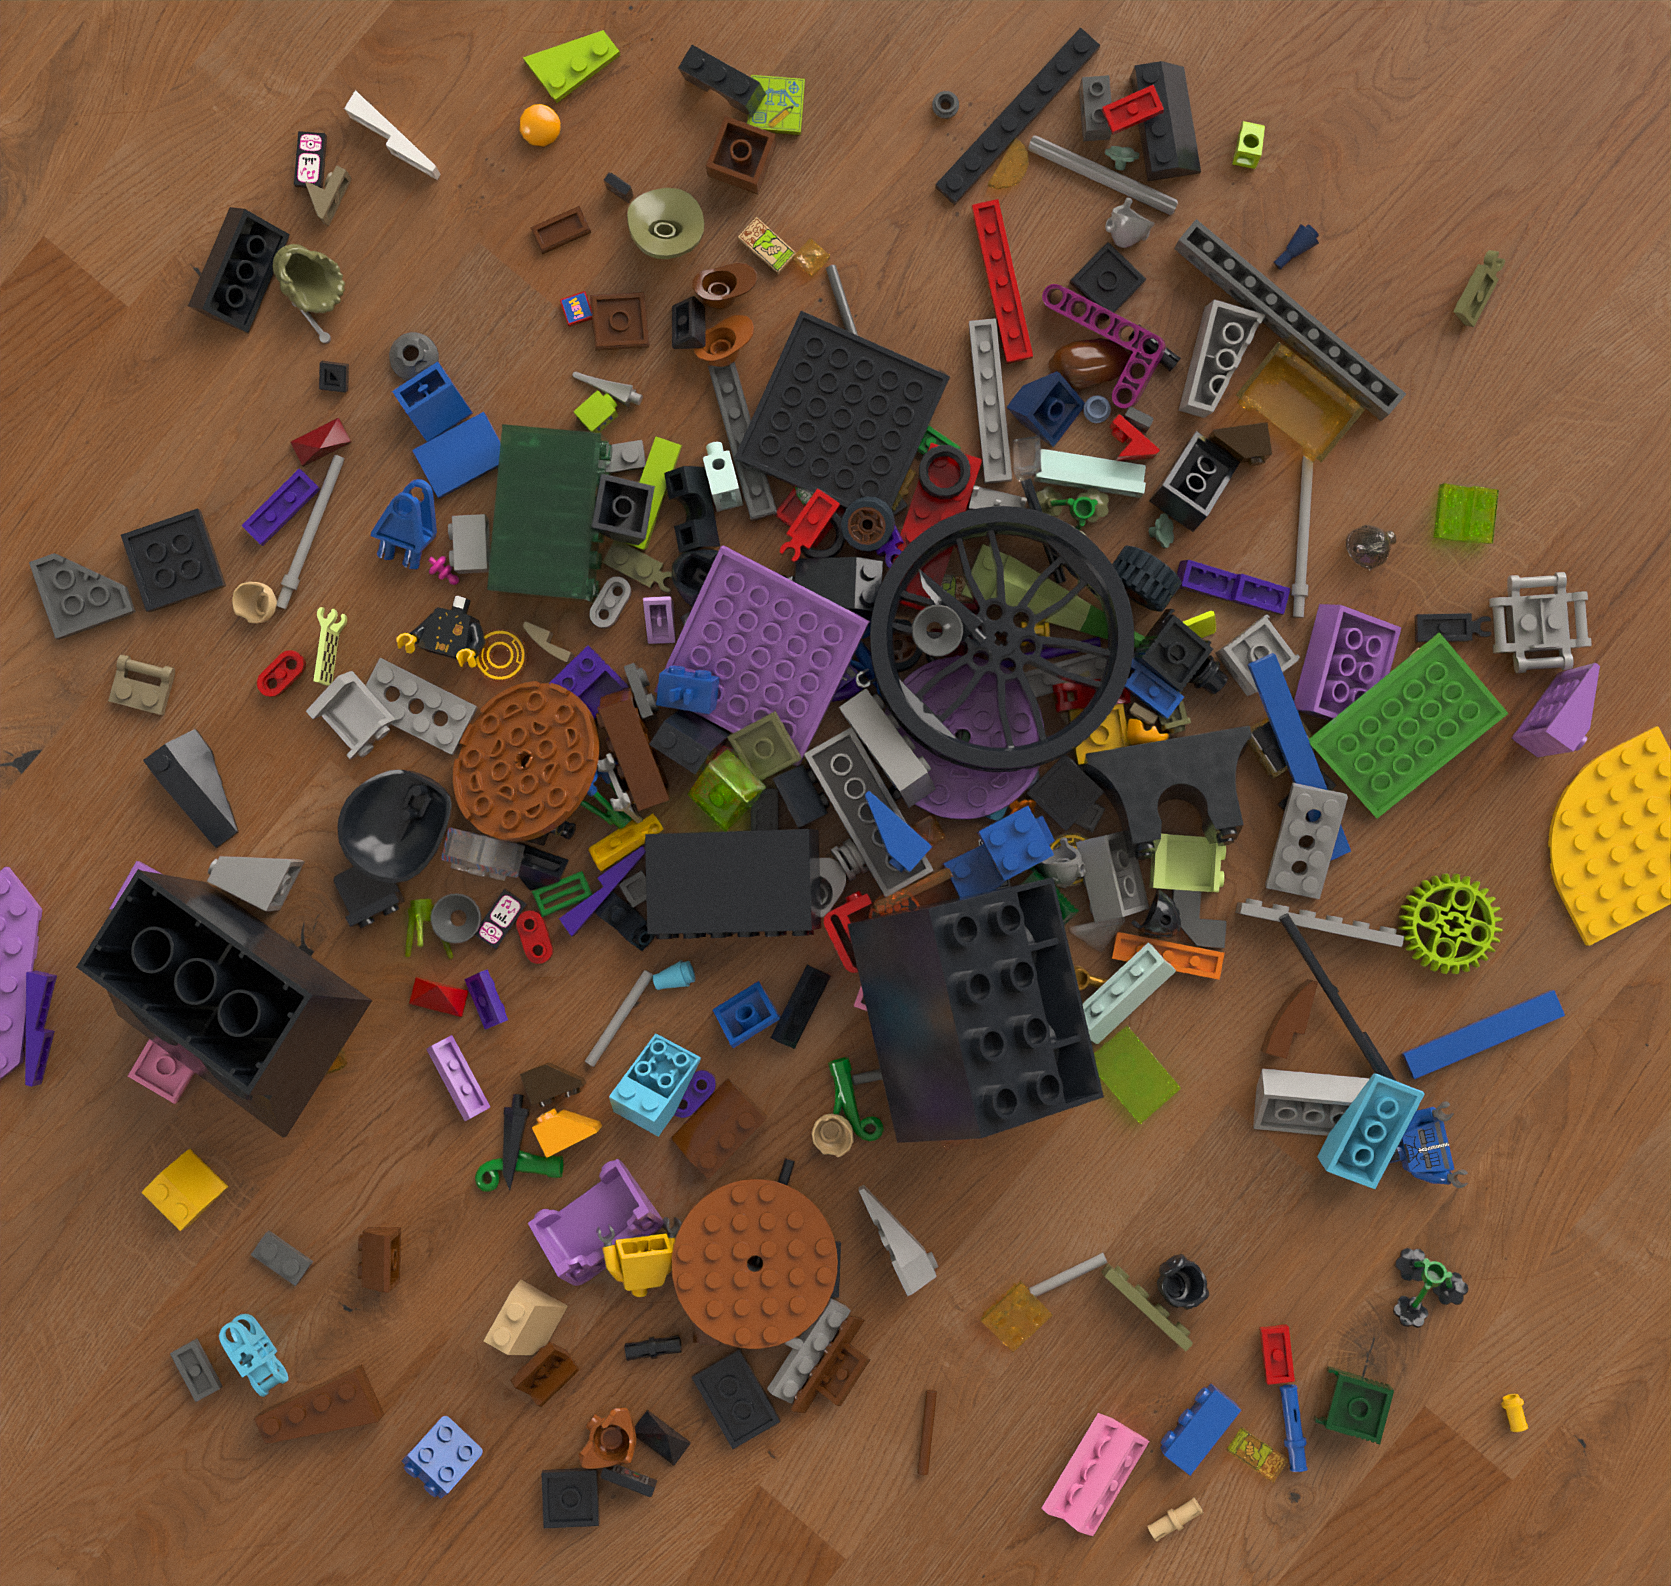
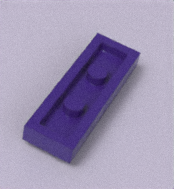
M299 468L241 526L260 545L264 546L320 488Z

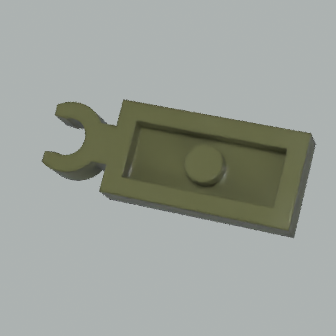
M1489 250L1486 253L1484 265H1477L1453 311L1466 326H1475L1499 280L1495 275L1503 268L1505 259L1497 258L1499 255L1498 251Z
M614 540L603 560V564L650 589L656 582L663 592L671 593L672 590L664 585V581L667 578H672V572H661L664 566L663 563L623 542Z

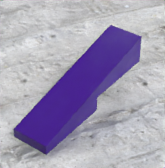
M1189 559L1180 561L1177 576L1182 583L1179 589L1284 615L1291 588L1245 574L1231 573Z
M641 846L599 876L598 879L604 887L559 918L571 936H575L607 896L612 891L614 892L619 886L618 884L646 855L645 846Z
M40 971L26 972L25 1085L31 1087L42 1084L55 1032L44 1027L57 975Z

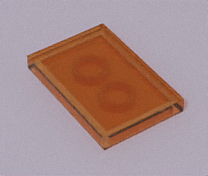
M946 867L875 902L872 910L875 916H878L949 881L953 875L950 869Z

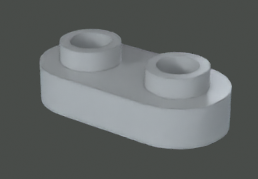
M612 577L607 580L590 609V619L597 627L609 628L613 626L630 599L631 587L624 578ZM616 587L623 589V593L620 596L613 594V590ZM603 610L609 612V617L605 620L600 619L599 616Z

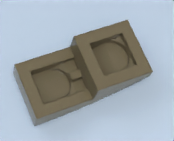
M524 622V629L543 649L567 664L572 661L573 653L550 644L554 634L531 623Z

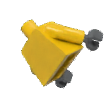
M674 1217V1226L672 1228H669V1218H663L664 1223L662 1227L668 1232V1236L667 1234L619 1239L615 1240V1245L612 1244L615 1236L613 1228L608 1224L610 1233L603 1237L601 1236L600 1228L597 1227L596 1234L604 1242L602 1251L607 1270L616 1281L623 1283L625 1290H632L634 1296L644 1297L648 1293V1288L662 1286L666 1275L672 1271L673 1244L682 1224L678 1218Z

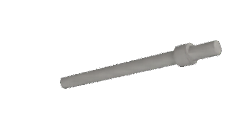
M338 455L333 457L288 575L285 574L281 582L283 587L276 606L285 610L293 590H297L300 582L298 577L345 460Z
M1309 455L1303 456L1296 573L1295 584H1292L1291 596H1294L1293 618H1304L1305 597H1308L1309 585L1306 584L1314 461V456Z

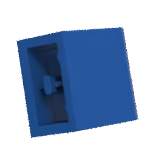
M439 362L431 365L392 391L427 442L473 414Z

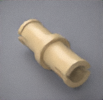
M1193 1497L1177 1509L1173 1510L1171 1508L1167 1511V1515L1151 1525L1149 1524L1147 1527L1155 1541L1158 1542L1174 1530H1182L1184 1524L1200 1514L1202 1515L1204 1512L1195 1497Z

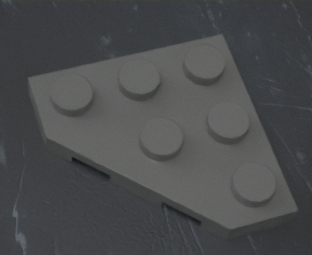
M53 553L29 562L54 636L58 640L136 612L126 586L67 558Z

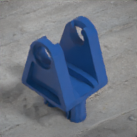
M413 480L391 500L371 531V537L380 539L377 551L379 558H382L383 553H385L384 560L394 559L395 548L399 546L406 549L402 565L407 568L410 562L409 569H418L420 567L422 551L437 534L431 486L424 480ZM412 488H421L424 499L419 501L417 497L414 498L411 493Z

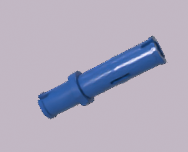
M1292 1384L1282 1385L1279 1389L1286 1431L1284 1446L1288 1447L1289 1469L1292 1472L1307 1471L1308 1467L1304 1449L1307 1442L1302 1433L1297 1385Z

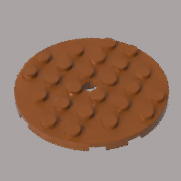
M537 681L525 682L502 691L480 709L482 713L473 725L469 723L459 742L462 744L459 757L454 760L453 766L454 793L465 818L479 831L488 836L509 842L535 839L554 830L569 818L586 796L594 779L599 759L598 730L586 704L574 693L560 685L539 683ZM530 755L531 757H529V761L525 765L526 768L522 767L521 763L524 757Z
M745 1179L731 1182L718 1187L698 1201L689 1211L677 1232L671 1258L674 1288L683 1309L690 1319L712 1338L724 1344L745 1349L777 1346L790 1341L807 1330L821 1315L829 1302L836 1282L838 1265L835 1240L831 1228L820 1210L812 1201L797 1190L785 1184L765 1179ZM757 1255L761 1257L763 1264L759 1270L754 1272L748 1269L747 1260L751 1256Z

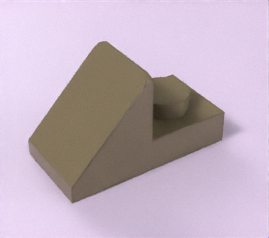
M337 165L325 180V190L307 181L305 182L317 216L327 226L330 225L352 180L349 173Z

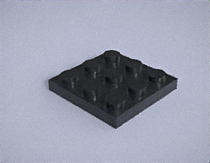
M197 508L121 534L146 612L150 613L226 587L200 509Z

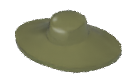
M661 188L649 191L632 201L628 208L627 223L631 238L636 246L648 256L656 259L680 257L692 251L702 239L704 233L702 210L698 202L689 193L681 189Z

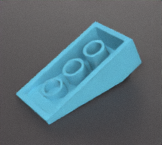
M1374 1073L1327 1136L1317 1156L1325 1170L1376 1189L1425 1093Z

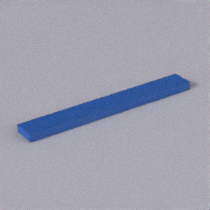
M1271 653L1247 664L1293 783L1328 790L1276 654ZM1312 809L1307 812L1306 817L1309 822H1315L1320 818L1321 812ZM1341 824L1331 860L1351 852Z

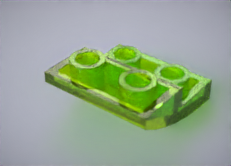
M1447 483L1439 484L1434 538L1493 544L1499 490L1479 486L1465 487Z

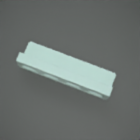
M1040 449L1034 481L1086 490L1094 487L1099 492L1141 498L1145 492L1146 483L1144 482L1146 466Z
M1147 943L1083 1003L1090 1039L1094 1043H1100L1176 972V969L1165 961L1150 943Z

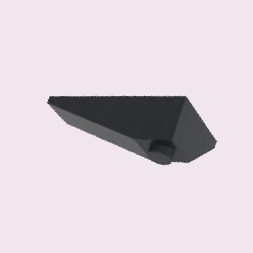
M194 729L165 743L143 761L159 783L213 846L218 848L236 835L239 830L222 786L221 775L218 774L213 751L197 729Z

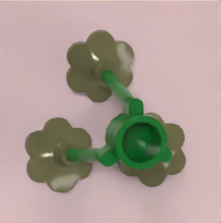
M1045 486L1041 491H1036L1043 513L1058 516L1062 511L1061 506H1069L1071 516L1077 520V525L1074 528L1079 531L1085 525L1086 519L1089 522H1096L1099 517H1105L1109 511L1107 507L1109 502L1107 494L1100 493L1094 487L1088 489L1087 493L1079 494L1076 500L1072 498L1062 500V495L1059 492H1055L1050 486Z

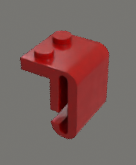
M860 891L845 897L847 903L830 910L824 917V926L845 969L852 973L858 972L857 965L852 963L831 920V916L834 914L838 915L851 941L847 925L851 922L848 915L872 904L868 894L862 895Z

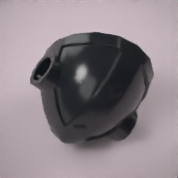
M1157 889L1143 924L1140 925L1135 920L1131 924L1147 936L1169 938L1180 931V912L1175 906V902L1160 889Z

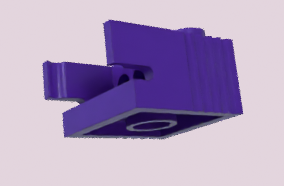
M589 645L550 682L566 688L579 697L590 710L594 720L597 719V707L600 705V698L602 696L629 687Z

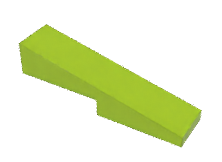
M657 436L655 437L639 482L655 486L646 539L640 545H629L641 549L648 548L663 498L667 494L664 473L675 469L682 445Z

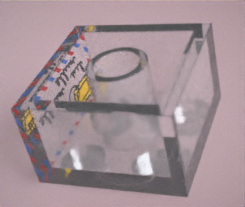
M449 827L441 860L451 862L450 868L467 871V868H469L468 873L483 877L484 875L487 876L488 872H490V878L505 881L506 876L518 877L525 846Z

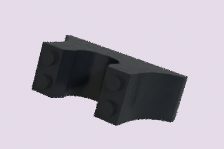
M1250 726L1086 753L1083 771L1105 791V796L1113 805L1122 826L1128 858L1136 857V860L1151 858L1152 854L1156 853L1161 840L1162 825L1157 808L1162 803L1173 799L1187 801L1198 810L1202 822L1201 828L1209 844L1217 843L1218 846H1226L1237 840L1244 823L1236 791V766L1238 759L1245 753L1252 737Z

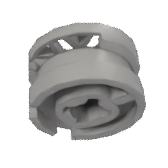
M850 839L844 841L843 846L840 848L836 846L830 850L834 860L838 861L843 867L846 879L849 882L856 879L857 874H864L869 871L868 867L863 865L866 862Z

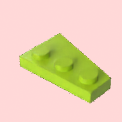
M604 30L523 57V59L554 101L558 103L618 58L620 51Z

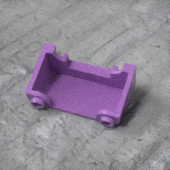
M619 1159L606 1163L601 1168L602 1171L599 1175L602 1181L559 1212L543 1209L528 1223L557 1276L572 1285L584 1284L606 1269L602 1251L604 1242L596 1234L597 1227L601 1230V1236L605 1237L610 1233L609 1224L615 1232L614 1239L612 1240V1244L615 1245V1240L651 1236L663 1226L664 1222L659 1213Z

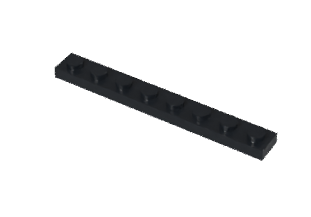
M1080 27L935 184V188L956 205L1100 49V44Z

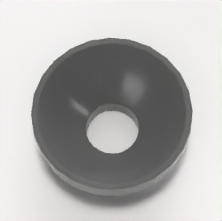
M409 332L401 335L393 342L389 352V360L394 372L403 380L409 381L431 365L439 362V352L429 337L421 333ZM410 346H414L419 350V356L414 361H407L404 358V351Z
M928 606L921 610L913 621V640L917 647L928 655L943 656L949 654L956 649L962 639L963 625L961 619L953 609L947 606ZM931 622L939 623L942 628L941 635L936 639L930 638L926 632L927 626Z
M458 893L449 894L442 897L434 905L431 913V925L434 932L442 940L449 943H462L468 941L477 933L481 925V912L476 902L470 897ZM456 910H462L466 914L467 919L462 926H456L451 921L452 913Z

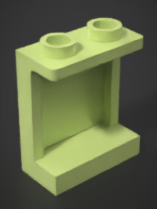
M1161 833V840L1157 851L1151 857L1149 888L1219 892V887L1224 885V871H1220L1221 860H1225L1226 846H1218L1217 843L1209 844L1206 837Z

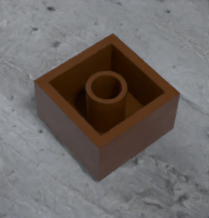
M724 116L706 164L707 176L758 195L777 146L776 134Z

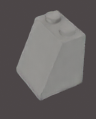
M219 856L218 860L215 859L208 869L210 876L207 882L265 911L280 910L305 862L300 859Z

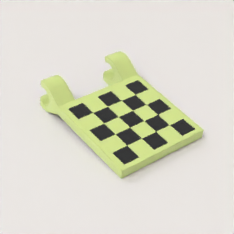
M320 607L317 611V617L321 625L314 682L329 686L333 681L339 633L347 624V616L342 614L341 621L335 624L334 622L338 616L337 611L332 609L327 619L323 617L324 608Z

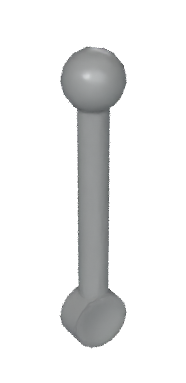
M300 310L320 335V341L324 344L329 343L331 336L320 328L309 312L305 313L303 310Z

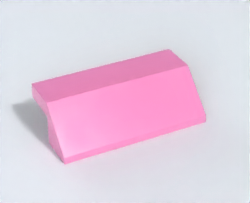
M1098 1413L1042 1506V1509L1049 1515L1064 1519L1078 1532L1094 1536L1150 1441L1113 1418Z

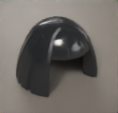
M701 549L686 551L679 555L672 563L671 574L674 586L684 601L692 608L718 554L717 550Z

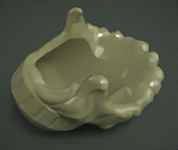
M298 244L286 245L276 253L273 260L274 275L280 282L282 293L297 308L305 313H326L333 311L334 305L341 302L340 297L344 295L345 282L342 280L343 274L340 272V267L334 260L329 259L321 252L309 251L304 246Z

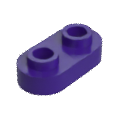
M698 1070L694 1073L682 1099L687 1101L688 1106L685 1109L678 1107L674 1114L675 1116L686 1118L692 1115L714 1092L716 1079L711 1072ZM705 1080L707 1087L699 1089L697 1081Z

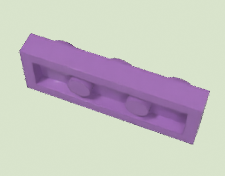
M452 1035L426 1049L464 1121L490 1108Z

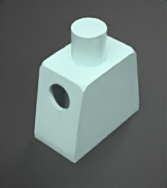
M721 442L708 444L706 446L708 456L703 457L717 512L742 506L743 502L730 452L723 450Z

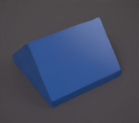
M759 981L713 1009L732 1048H735L780 1020L781 1017Z

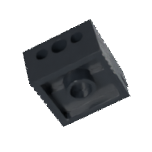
M1165 609L1147 633L1145 639L1142 640V643L1133 652V658L1177 692H1182L1213 651V648L1210 646L1212 642L1203 640L1179 618L1171 615L1175 612L1174 609Z

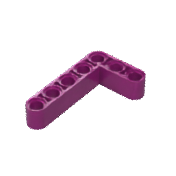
M1051 284L1047 286L1042 294L1043 302L1047 307L1133 351L1112 392V400L1120 408L1128 409L1129 407H1134L1139 402L1165 352L1164 340L1160 336L1061 285ZM1055 290H1060L1063 294L1062 301L1059 304L1053 305L1050 300L1051 294ZM1079 302H1084L1087 308L1086 313L1081 317L1075 316L1074 307ZM1107 314L1110 317V325L1108 328L1101 330L1098 327V319L1100 316ZM1126 327H1132L1135 334L1134 338L1129 342H1124L1121 338V333ZM1155 339L1159 345L1156 353L1149 355L1145 350V345L1149 340ZM1137 364H1142L1145 367L1146 372L1141 379H1135L1132 375V370ZM1128 388L1132 392V400L1127 404H1123L1119 399V395L1123 389Z

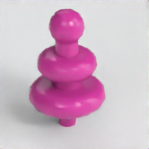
M441 556L437 561L433 557L428 560L433 565L429 569V574L434 575L438 571L439 579L443 580L446 577L450 584H458L459 578L451 573L452 567L450 565L446 567L443 565L446 562L445 556Z

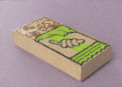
M757 217L738 236V239L777 275L796 256V252Z

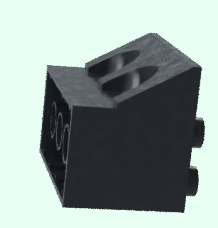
M142 870L136 871L76 967L107 990L119 1017L282 1138L287 1137L372 1002L370 998L207 882Z
M1053 877L934 902L847 924L897 1143L981 1139L1104 1097Z

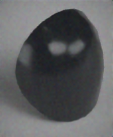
M390 770L366 780L346 799L338 818V839L345 857L365 876L379 882L393 884L410 880L428 866L444 839L451 812L450 796L439 783L414 771Z

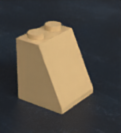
M520 1280L509 1294L484 1342L507 1355H536L540 1348L547 1345L568 1306L525 1281Z

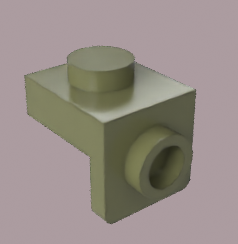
M1183 700L1167 720L1156 712L1161 731L1169 729L1170 734L1185 731V725L1191 723L1190 718H1187Z

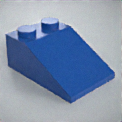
M868 791L865 794V799L887 854L892 858L889 863L900 873L904 870L909 873L932 846L875 795Z

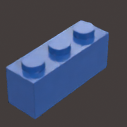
M1211 1383L1207 1388L1203 1387L1195 1397L1196 1402L1192 1408L1183 1411L1178 1419L1179 1424L1173 1432L1171 1430L1168 1431L1161 1441L1162 1446L1160 1449L1163 1454L1190 1476L1241 1412V1409L1233 1400Z

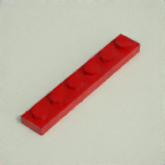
M995 199L972 204L971 209L1006 364L1033 359L999 200Z

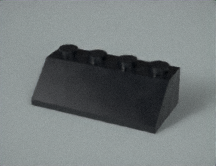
M1163 61L1135 65L1130 76L1133 93L1154 85L1164 108V113L1138 124L1147 182L1200 174L1201 167L1184 67Z
M230 207L188 307L211 319L248 333L273 276L274 257L286 245L290 234L246 209Z

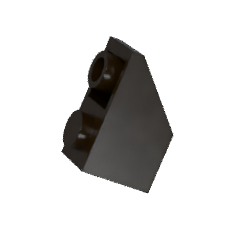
M550 1062L520 1074L531 1105L539 1103L540 1107L556 1102L554 1097L564 1093L566 1097H570L580 1093V1087L586 1084L583 1077Z

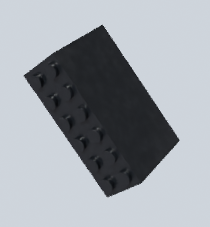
M793 829L645 834L648 934H656V939L680 938L679 933H683V939L706 937V933H710V938L733 937V932H737V937L760 936V932L765 931V937L787 935V931H792V936L814 935V930L821 929L819 830Z

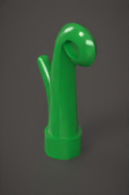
M849 1057L828 1062L835 1085L833 1114L839 1115L843 1107L847 1120L859 1138L866 1141L879 1139L884 1131L883 1123L880 1119L871 1116L860 1121L850 1071H852ZM868 1124H873L876 1130L868 1132L864 1128Z
M520 1150L515 1172L547 1175L548 1178H562L564 1170L563 1156L551 1155L546 1158V1156H538ZM503 1158L487 1161L479 1167L475 1174V1183L480 1190L490 1192L497 1188L499 1184V1174L497 1171H503ZM486 1173H490L492 1176L490 1184L484 1181Z

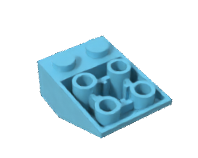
M655 1033L610 1094L609 1099L613 1112L659 1137L674 1116L700 1063L701 1057Z

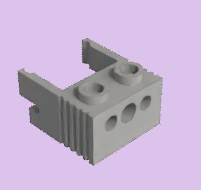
M1268 614L1261 617L1232 639V641L1215 652L1216 656L1247 696L1258 692L1247 664L1274 653L1282 672H1284L1300 658L1298 654L1295 655L1268 620Z

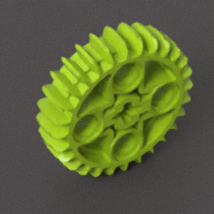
M1442 874L1441 881L1438 876H1432V884L1427 880L1421 881L1424 889L1414 887L1413 890L1417 895L1406 896L1411 904L1401 906L1402 909L1408 912L1407 915L1399 916V919L1406 921V925L1399 926L1398 928L1399 930L1407 931L1403 941L1411 942L1405 949L1407 951L1416 950L1412 956L1415 960L1423 957L1420 965L1426 967L1431 962V971L1436 972L1440 967L1441 973L1447 974L1451 968L1453 974H1459V968L1461 967L1462 971L1469 972V963L1473 967H1480L1477 959L1487 961L1488 957L1484 952H1495V949L1490 944L1491 942H1500L1498 938L1494 937V932H1502L1503 930L1495 927V923L1503 919L1494 917V913L1501 908L1491 907L1490 904L1496 898H1486L1485 895L1489 889L1482 888L1478 890L1480 886L1479 881H1473L1470 885L1471 877L1464 876L1461 882L1459 874H1453L1451 880L1449 874ZM1447 889L1440 906L1425 901L1432 894ZM1458 891H1461L1465 897L1461 905H1457L1454 899ZM1475 901L1481 908L1484 922L1470 917ZM1423 907L1428 908L1430 916L1425 922L1421 920L1419 915ZM1452 909V910H1461V911H1460V913H1458V912H1451V911H1449V910ZM1444 920H1451L1452 923H1455L1457 928H1450V926L1447 925L1446 922H1444ZM1417 926L1431 930L1426 947L1419 938ZM1475 926H1478L1481 930V936L1475 941L1471 936V931ZM1442 934V935L1452 936V937H1451V939H1449V938L1440 937V935ZM1440 942H1443L1446 946V952L1440 957L1436 953V947ZM1460 942L1475 946L1466 955L1454 958Z

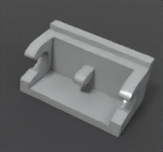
M974 486L968 510L992 506L1025 508L1027 498Z

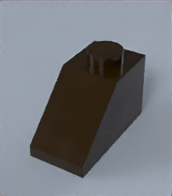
M1268 422L1214 429L1209 434L1210 441L1240 461V463L1248 462L1249 466L1261 465L1272 455Z

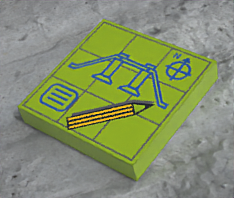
M751 75V78L760 82L766 95L753 117L748 115L747 124L771 133L801 135L805 79Z

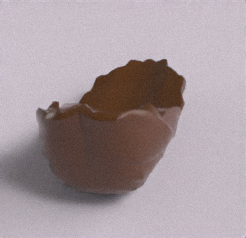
M1098 338L1074 341L1055 352L1048 362L1049 369L1052 373H1060L1074 390H1082L1089 386L1099 385L1120 377L1133 351L1110 339Z

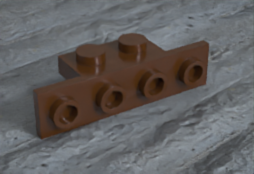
M850 1316L842 1322L839 1327V1335L835 1341H832L824 1351L825 1356L821 1363L811 1370L809 1374L810 1380L795 1395V1403L791 1408L792 1411L806 1413L819 1392L836 1406L843 1404L870 1362L867 1356L850 1344L864 1323V1319Z

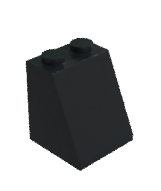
M679 709L663 722L649 745L698 777L703 778L722 747L728 741L727 737L732 733L692 711Z

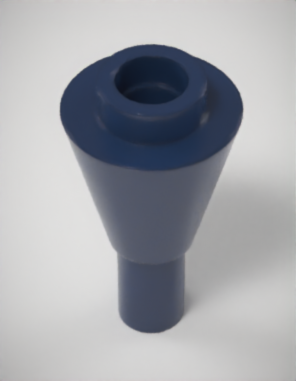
M1300 224L1286 246V250L1273 263L1281 270L1292 258H1296L1318 245L1319 242L1316 238L1319 234L1309 224L1306 227Z

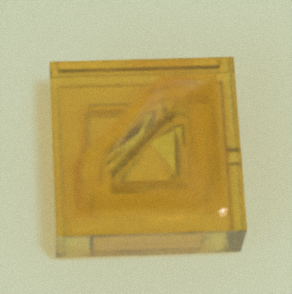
M811 238L792 257V260L811 278L830 259V255Z

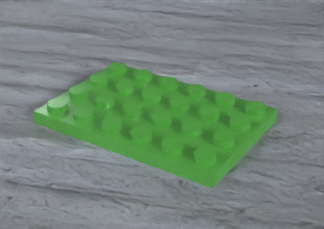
M1438 633L1308 740L1311 746L1376 818H1379L1509 713L1446 639Z

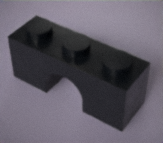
M691 45L678 67L686 81L706 92L709 89L717 92L731 106L750 117H753L766 95L760 82L694 45Z
M682 466L665 472L664 476L669 500L679 501L686 511V522L674 526L679 553L701 549L711 550L720 547L705 467Z

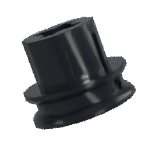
M1209 655L1192 679H1190L1189 683H1194L1196 689L1203 687L1211 695H1214L1225 686L1228 677L1219 670L1220 662L1214 661V657Z

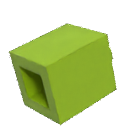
M598 390L574 411L576 417L594 437L619 416L614 409L618 406L608 393L603 396Z

